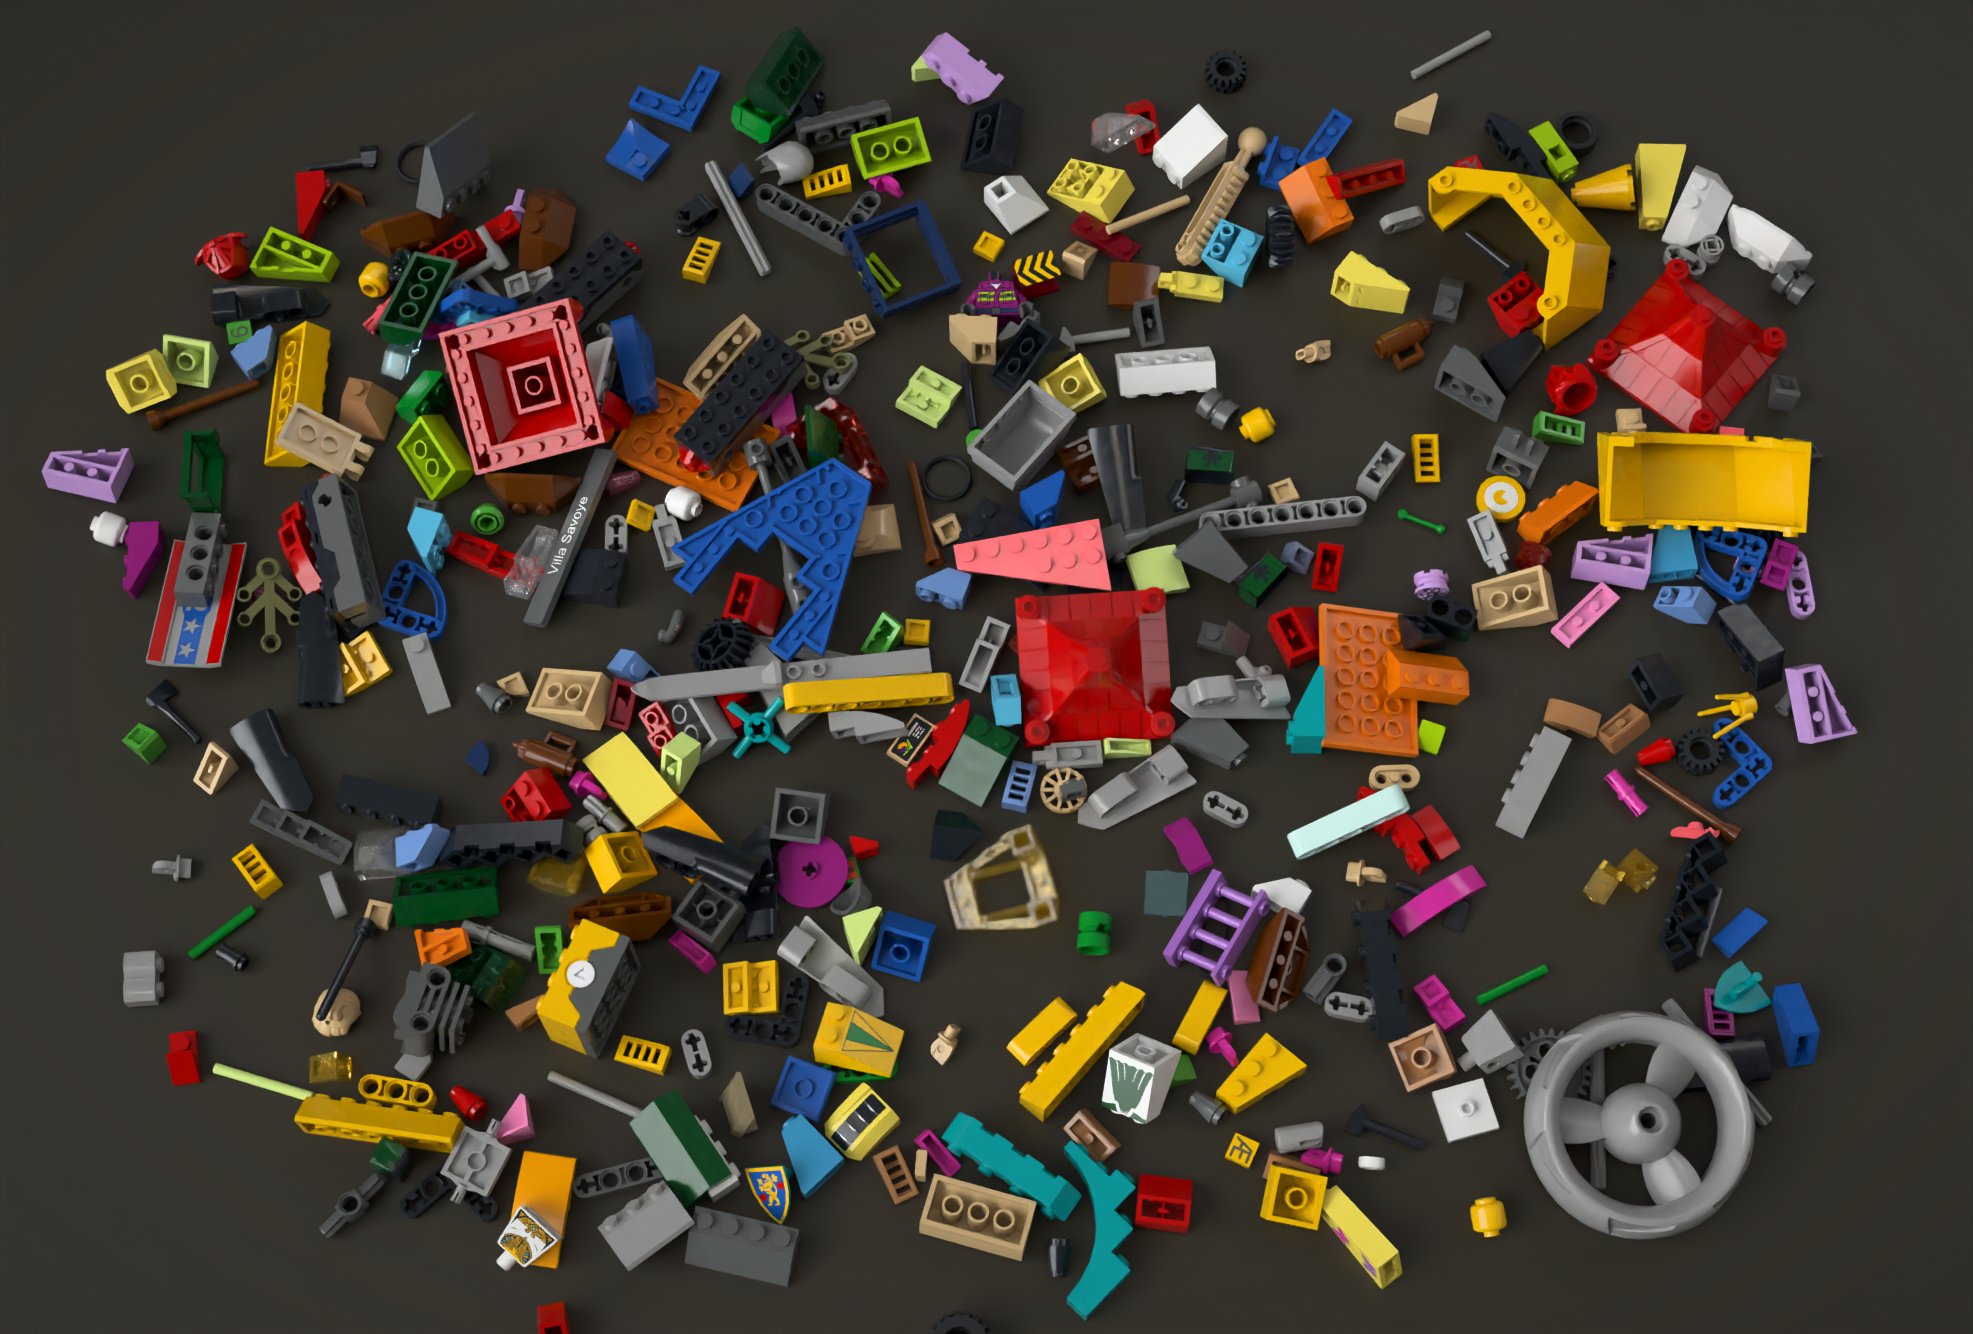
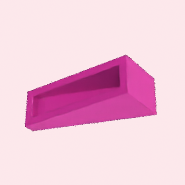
M678 930L668 940L672 946L705 975L717 964L707 950L681 930Z
M925 1129L913 1140L922 1150H927L928 1156L949 1178L962 1167L929 1129Z

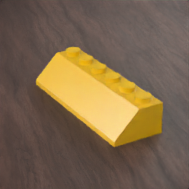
M308 321L282 334L279 339L264 465L303 467L311 463L274 444L296 401L320 414L323 411L322 400L326 388L325 374L328 369L327 357L331 346V331Z
M1121 981L1116 987L1114 985L1110 986L1103 995L1105 1000L1099 1006L1095 1004L1086 1015L1088 1019L1083 1025L1078 1023L1070 1033L1071 1039L1066 1044L1062 1042L1053 1052L1055 1057L1049 1063L1045 1061L1036 1072L1038 1076L1032 1083L1027 1081L1020 1089V1104L1044 1123L1144 1008L1146 994L1142 990Z
M315 1094V1097L306 1096L294 1119L305 1133L379 1143L382 1137L385 1136L404 1147L451 1153L465 1126L459 1115L451 1112H443V1115L433 1114V1111L419 1108L415 1112L408 1111L407 1107L401 1105H392V1108L382 1107L381 1103L374 1101L359 1104L356 1103V1100L342 1097L340 1101L331 1100L330 1096L324 1094Z

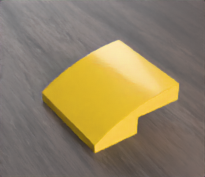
M366 631L350 643L345 644L342 642L339 645L345 696L348 697L358 693L393 673L371 632Z
M775 960L758 963L742 961L723 964L724 1014L759 1015L780 1013L778 962Z

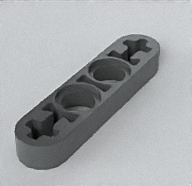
M647 1157L583 1174L574 1180L573 1191L580 1200L587 1201L664 1180L658 1169L651 1171L653 1176L649 1177L646 1164H650L651 1169L656 1168L651 1158ZM635 1167H640L644 1170L643 1177L638 1181H634L629 1177L630 1171ZM609 1174H615L618 1177L617 1185L612 1188L604 1185V1178ZM594 1178L599 1179L602 1190L598 1191V1188L594 1186L588 1188L589 1193L584 1194L582 1190L578 1191V1188L582 1187V1182L586 1181L588 1185L596 1184Z

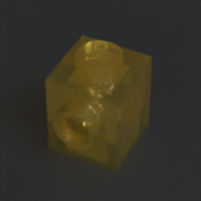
M1634 848L1618 865L1614 873L1638 893L1643 887L1648 889L1657 878L1654 874L1658 867Z
M1603 860L1583 889V892L1592 901L1605 905L1626 873Z

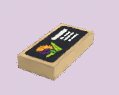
M916 713L906 725L909 730V736L896 738L887 751L888 756L907 768L928 741L935 725Z

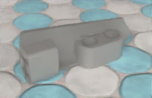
M1282 674L1234 679L1232 675L1199 678L1192 681L1188 686L1177 687L1170 700L1191 718H1291L1285 707L1290 702V694Z
M1168 744L1128 773L1123 772L1096 790L1088 798V801L1078 809L1077 824L1104 831L1195 785L1197 781L1187 772L1188 766L1173 746Z
M805 916L799 927L796 925L782 942L777 955L819 982L820 987L844 1005L854 1007L875 1018L884 1017L883 988L861 966L856 964L809 916Z

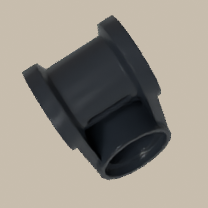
M703 193L695 195L689 202L675 211L674 217L677 223V233L683 237L694 235L702 227L715 220L719 214V209Z

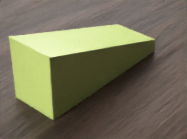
M1106 738L1101 743L1102 759L1141 757L1152 754L1151 743L1147 739Z

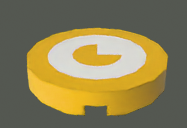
M1494 476L1486 479L1480 485L1476 495V504L1480 513L1490 509L1496 522L1506 523L1516 519L1522 512L1525 505V492L1516 480L1507 476Z

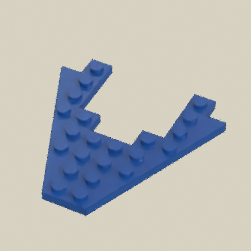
M831 458L673 545L671 548L672 552L687 562L673 581L694 596L739 541L760 553L775 535L809 559L796 575V579L813 592L768 647L788 663L792 661L804 645L823 657L826 653L872 491V483L835 458Z

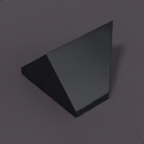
M1421 614L1398 615L1397 620L1404 651L1447 650L1443 640L1444 634Z
M938 809L933 827L930 858L955 862L984 832L964 813Z

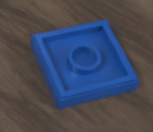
M788 1055L770 1104L797 1115L801 1113L804 1118L819 1123L838 1074Z

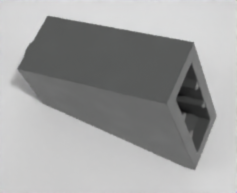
M1208 520L1172 551L1175 558L1228 583L1233 580L1237 582L1248 568V563L1211 520Z
M1190 718L1171 734L1170 743L1174 747L1228 770L1234 765L1239 767L1248 758L1249 745L1223 718Z

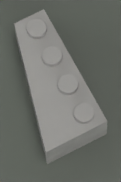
M1544 726L1541 734H1534L1529 745L1533 749L1531 753L1525 752L1520 762V765L1524 767L1522 771L1516 770L1510 782L1514 784L1513 789L1507 788L1501 801L1505 805L1495 826L1523 839L1572 740L1571 738Z

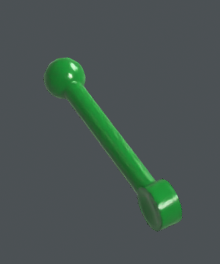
M1404 509L1398 511L1397 517L1400 520L1408 519L1435 529L1439 534H1443L1446 531V527L1442 524L1436 525L1407 514V511Z

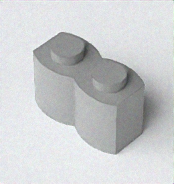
M156 950L124 953V1003L128 1007L159 1005L160 998L164 997V984L160 982V973L164 972L163 957H160Z

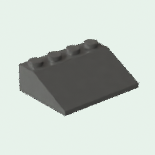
M471 112L425 146L416 208L441 219L447 213L452 212L460 203H463L470 195L475 194L483 185L488 184L491 178V172H489L491 161L476 112Z

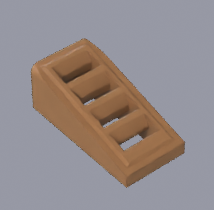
M542 995L505 1011L507 1017L519 1032H523L539 1019L536 1006Z
M898 1145L872 1156L895 1205L919 1194ZM893 1155L895 1156L896 1160L886 1165L883 1164V1160ZM897 1165L900 1166V1170L888 1175L886 1170ZM904 1174L906 1179L894 1185L892 1184L891 1180ZM909 1184L911 1189L897 1195L896 1189Z

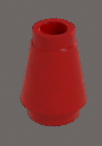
M1661 737L1637 752L1636 756L1640 765L1645 766L1671 761V758L1676 756V752L1671 740L1668 737L1665 739Z
M461 1085L455 1086L449 1094L450 1098H452L468 1120L478 1121L488 1109L484 1098Z

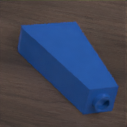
M633 315L611 321L612 334L628 404L637 416L659 409L652 341Z

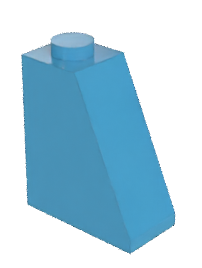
M1664 525V529H1658L1647 583L1694 578L1698 570V564L1690 527H1688V530L1673 529V525Z
M800 1113L796 1118L792 1116L784 1123L781 1133L803 1197L807 1200L845 1162L844 1158Z

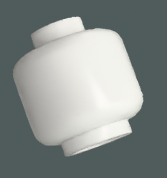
M685 486L672 488L665 498L667 511L683 521H690L694 517L699 516L702 511L703 505L701 504L700 494Z
M105 511L100 517H94L90 530L94 531L93 538L96 541L115 547L119 543H124L125 533L129 531V526L126 525L125 518Z

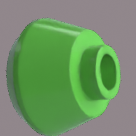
M484 503L472 513L471 525L481 534L492 535L502 529L504 516L496 505Z

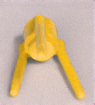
M1748 692L1716 695L1715 698L1717 700L1734 701L1730 705L1698 712L1697 716L1701 717L1732 710L1734 715L1741 717L1714 734L1713 738L1717 739L1741 723L1753 719V714L1757 712L1758 708L1757 701Z

